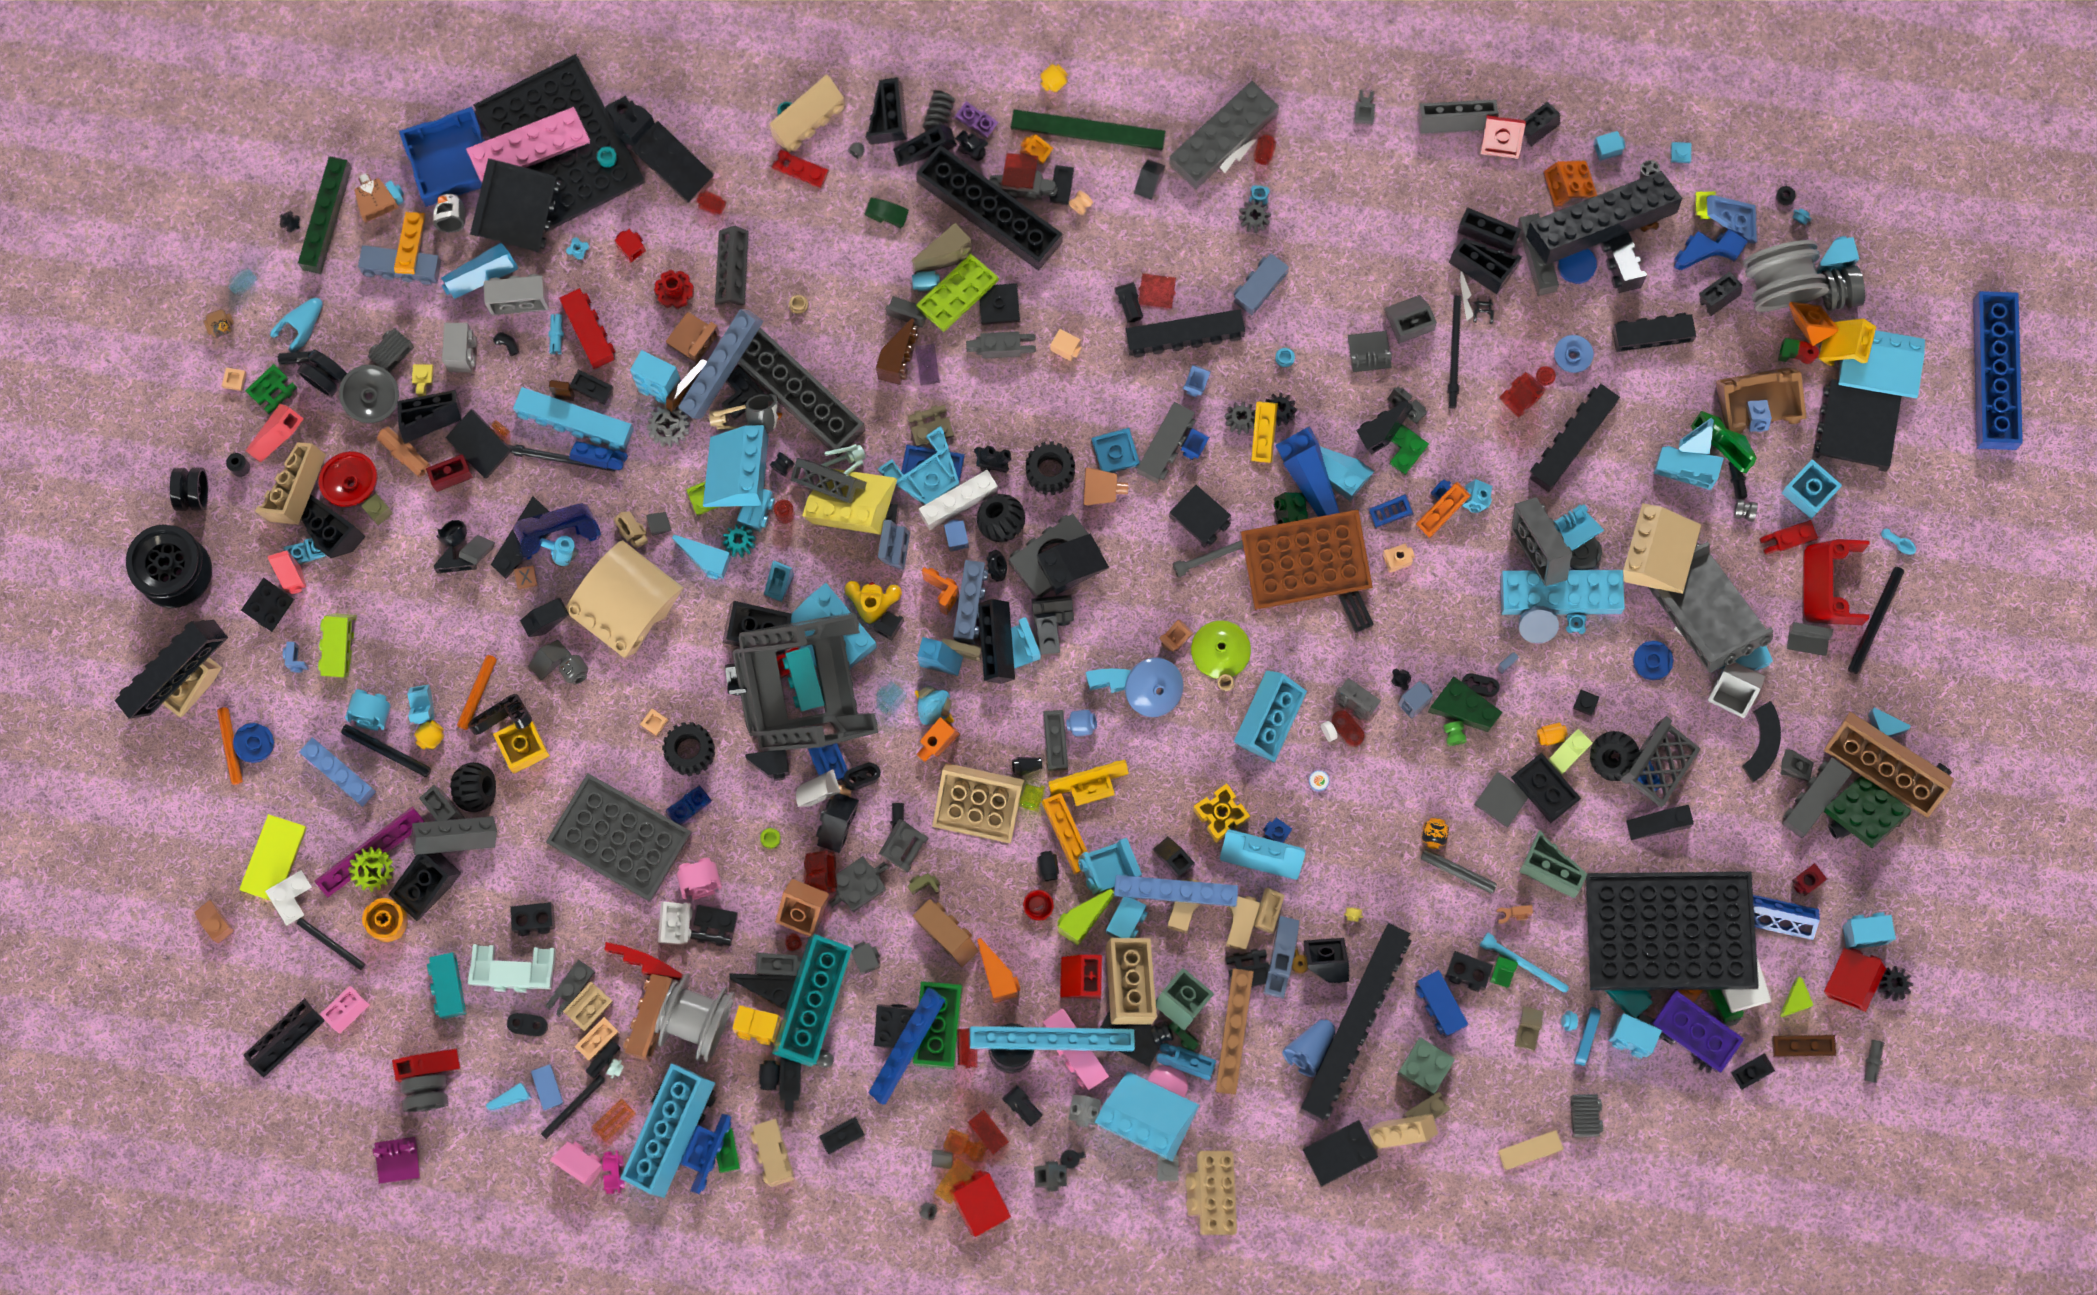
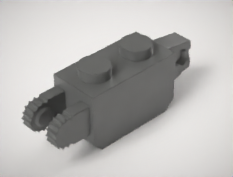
M1007 168L1004 171V175H990V181L1014 199L1018 197L1025 198L1028 201H1036V199L1042 200V196H1055L1058 192L1056 183L1052 180L1044 179L1039 170Z
M1020 331L980 333L976 340L966 341V351L977 352V355H982L983 359L1020 357L1024 353L1036 352V346H1020V342L1036 340V335L1020 334Z

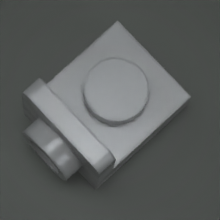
M1160 1155L1157 1156V1181H1178L1179 1155H1175L1173 1161Z

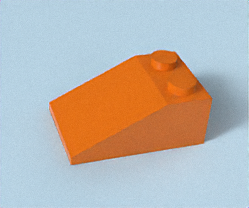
M981 938L977 939L994 1003L1018 997L1017 992L1021 990L1017 976L1013 977L1009 968Z

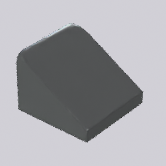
M666 512L646 515L652 536L672 531Z
M934 1149L932 1151L931 1166L951 1169L954 1154Z

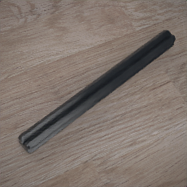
M1900 567L1893 569L1848 667V671L1854 674L1860 671L1902 579L1904 569Z

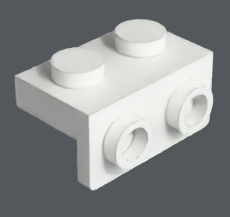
M661 902L658 943L673 945L688 943L691 937L689 920H691L693 913L690 903Z

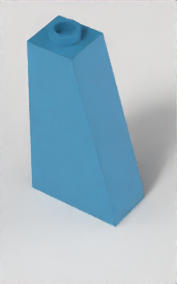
M501 242L441 277L444 282L441 286L447 295L451 294L456 299L484 286L483 281H489L490 278H501L519 268Z

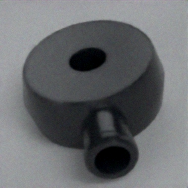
M1069 1149L1061 1154L1060 1162L1062 1165H1066V1169H1074L1078 1166L1080 1159L1086 1158L1084 1151L1077 1153ZM1068 1157H1072L1071 1162L1067 1160Z

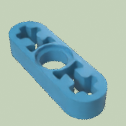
M1591 1007L1583 1030L1584 1035L1580 1040L1575 1056V1064L1585 1066L1601 1015L1600 1009Z

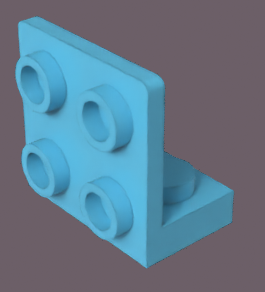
M1027 618L1019 619V625L1011 628L1014 669L1041 659L1040 651Z

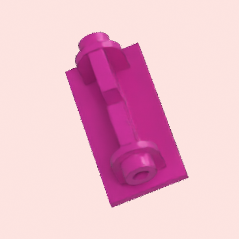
M616 1150V1155H612V1152H604L602 1157L603 1171H611V1175H603L604 1190H606V1194H615L614 1190H618V1193L621 1194V1189L625 1188V1181L620 1179V1168H624L623 1155H619L618 1150Z

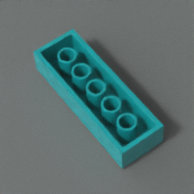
M816 934L808 938L772 1054L809 1067L816 1065L852 947Z

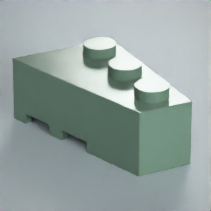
M1539 830L1519 872L1575 899L1587 873L1569 856L1566 857L1558 849L1559 847L1554 843L1552 844L1543 836L1544 833Z

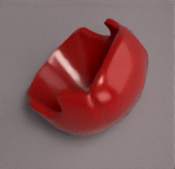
M1033 890L1025 896L1023 902L1024 912L1033 920L1043 921L1053 912V898L1046 891ZM1043 905V907H1042L1041 910H1038V911L1034 910V909H1036V908H1038V907H1040V906Z

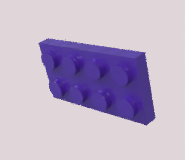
M1676 990L1652 1022L1654 1027L1662 1030L1664 1034L1719 1073H1722L1744 1041L1743 1037Z

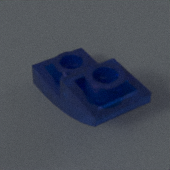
M699 785L685 794L681 800L668 807L665 812L672 821L682 825L710 804L712 800Z

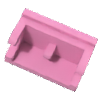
M349 986L320 1015L334 1030L341 1033L370 1004L352 986Z

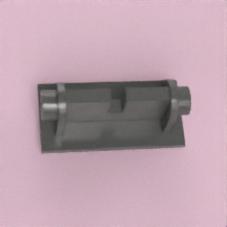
M1398 386L1394 388L1387 400L1393 406L1400 401L1408 400L1413 405V408L1407 418L1418 424L1420 419L1428 413L1426 407L1416 399L1411 402L1410 400L1413 396L1403 387L1400 388Z

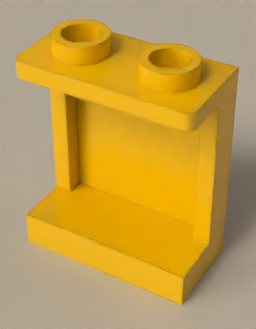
M1864 318L1834 322L1839 330L1834 335L1823 340L1818 359L1829 366H1833L1835 360L1855 359L1860 363H1867L1876 326Z

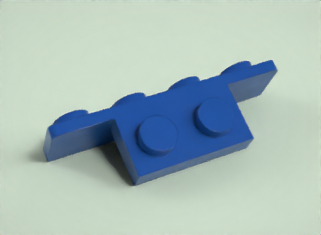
M722 1114L715 1132L696 1125L680 1162L681 1165L698 1171L691 1187V1192L700 1194L707 1185L706 1178L709 1171L711 1172L715 1166V1156L723 1146L722 1139L731 1127L730 1120L732 1116Z

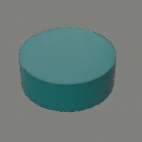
M603 147L598 151L597 159L602 166L611 167L617 161V154L613 148Z

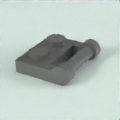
M899 819L878 854L908 873L911 869V863L923 843H926L929 838L905 821ZM913 837H915V843L902 862L900 860Z

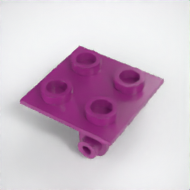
M416 1137L374 1143L373 1155L376 1156L379 1184L420 1178Z

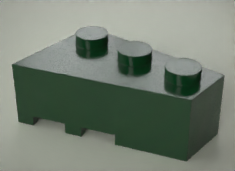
M1454 676L1428 710V713L1436 714L1449 720L1462 721L1464 725L1485 732L1491 730L1503 713Z

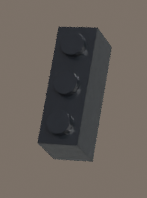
M1467 207L1457 232L1512 254L1521 229Z

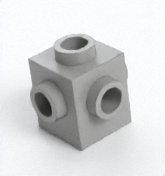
M1073 1095L1068 1120L1076 1121V1125L1081 1127H1088V1124L1097 1125L1095 1120L1100 1111L1101 1100L1089 1096Z

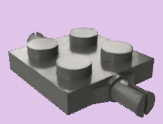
M863 856L830 878V881L836 888L837 895L828 900V903L833 908L843 901L854 913L887 890L881 882L879 874L889 869V867L883 861V863L874 868L868 864Z

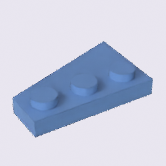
M1715 195L1707 197V216L1740 235L1748 243H1757L1756 205Z

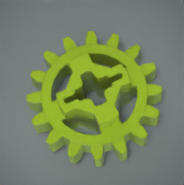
M370 847L369 852L362 849L361 855L354 854L357 859L350 860L353 867H349L348 870L350 873H353L350 875V878L355 880L354 884L356 887L361 885L363 891L369 887L370 892H373L374 887L381 890L380 885L382 883L386 886L388 885L386 879L393 878L389 872L394 871V868L390 866L393 862L391 858H388L386 852L382 854L380 848L374 852L373 848ZM361 865V866H362V867H361V871L359 872L360 874L358 875V868H359V866ZM367 866L369 868L371 867L372 869H375L376 873L374 871L368 870Z

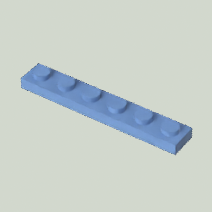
M1116 875L1114 896L1236 907L1238 885Z

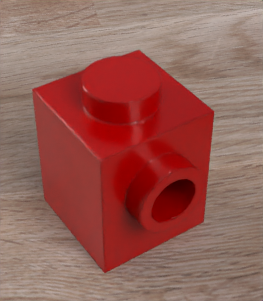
M630 228L620 232L614 240L618 249L630 263L646 252L642 244L643 239L637 232L633 233Z

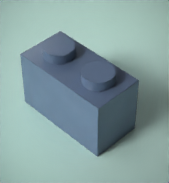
M1419 681L1401 696L1398 705L1413 719L1430 704L1433 691L1426 683L1422 684Z

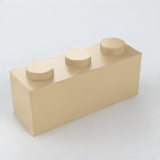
M1433 1114L1382 1121L1368 1129L1374 1149L1427 1142L1438 1134Z

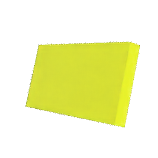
M268 814L239 890L270 900L265 891L288 878L307 827Z

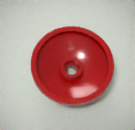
M353 451L343 452L329 459L323 466L319 474V489L325 499L336 506H354L363 502L372 494L377 484L378 474L374 463L366 455ZM350 483H355L353 486L349 487Z

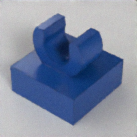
M1444 479L1432 490L1431 494L1437 501L1451 488V482Z

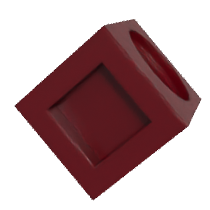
M1814 863L1792 880L1794 882L1793 887L1797 893L1806 896L1825 882L1827 878ZM1805 876L1811 878L1812 886L1804 883Z

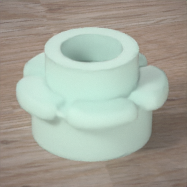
M613 1058L606 1071L607 1074L611 1075V1078L614 1075L617 1077L620 1075L624 1067L621 1065V1060L618 1061Z

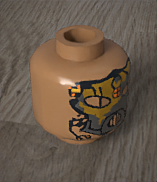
M223 309L208 313L206 320H203L208 334H212L215 338L230 333L232 331L231 325L234 324L231 314H226Z

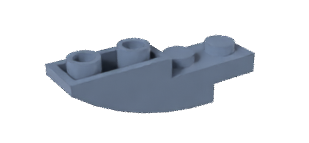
M1279 916L1263 994L1284 998L1291 972L1300 920Z

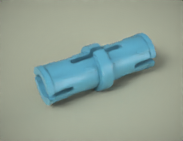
M551 314L550 331L548 332L550 337L549 353L556 354L558 352L557 354H561L562 338L564 337V332L562 331L563 315L555 314L554 317V314Z

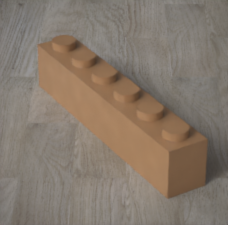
M1232 969L1215 1092L1236 1095L1253 971Z

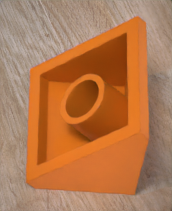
M1789 303L1794 322L1812 346L1834 335L1839 330L1821 305Z

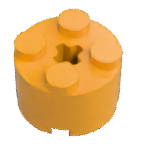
M379 898L365 908L362 915V923L368 934L381 942H392L404 934L408 918L405 910L399 904L388 898ZM386 917L389 918L388 921L385 922V924L381 922L382 920L386 919Z

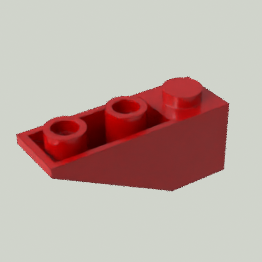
M457 1049L411 1055L392 1060L395 1080L398 1082L461 1069Z

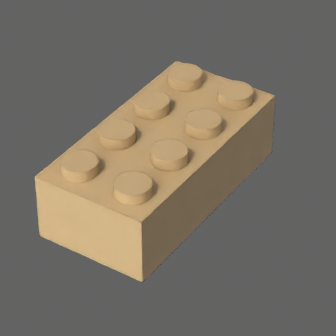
M1110 938L1105 946L1111 1024H1152L1157 1017L1151 938Z

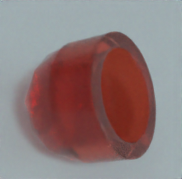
M791 933V935L786 936L785 945L787 950L796 951L802 946L799 935Z

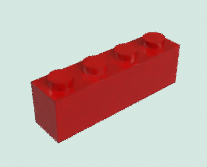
M579 288L559 297L593 369L595 370L614 361L613 354L616 351L612 343L607 344L605 337L608 335L603 325L599 327L597 321L600 319L595 309L591 310L588 305L591 304L588 294H583Z

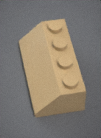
M827 74L769 123L773 139L788 153L796 151L805 138H811L819 126H825L834 113L839 114L844 109V97Z

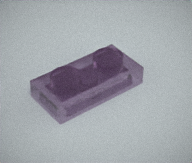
M935 343L915 346L920 385L940 383Z

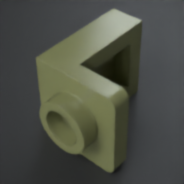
M929 873L922 877L917 875L909 881L908 889L912 895L928 885H931L936 894L940 892L938 888L940 883L935 875L932 877Z

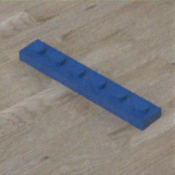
M927 988L868 1092L880 1104L886 1105L945 1002V999L934 989Z

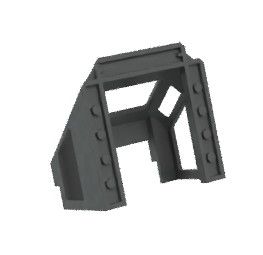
M856 613L839 614L739 634L740 647L733 651V659L739 688H747L746 693H740L748 732L750 736L758 738L759 748L762 751L818 748L878 733L875 713H857V702L854 696L853 681L846 654V643L843 635L860 633ZM815 630L811 636L805 635V631ZM812 645L825 712L823 714L788 719L776 652ZM829 722L837 730V733L824 735L823 726L810 725Z

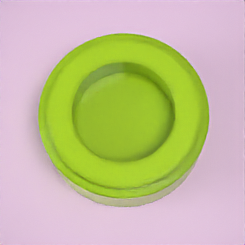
M767 828L761 833L760 841L764 847L773 849L780 844L781 836L776 829Z

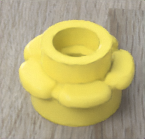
M1346 907V913L1343 914L1347 916L1348 921L1359 922V918L1364 917L1362 916V909Z

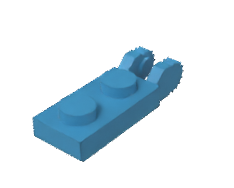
M1166 1043L1160 1046V1051L1164 1054L1157 1055L1156 1060L1158 1063L1165 1066L1171 1065L1173 1068L1210 1081L1216 1060L1179 1046L1175 1047Z

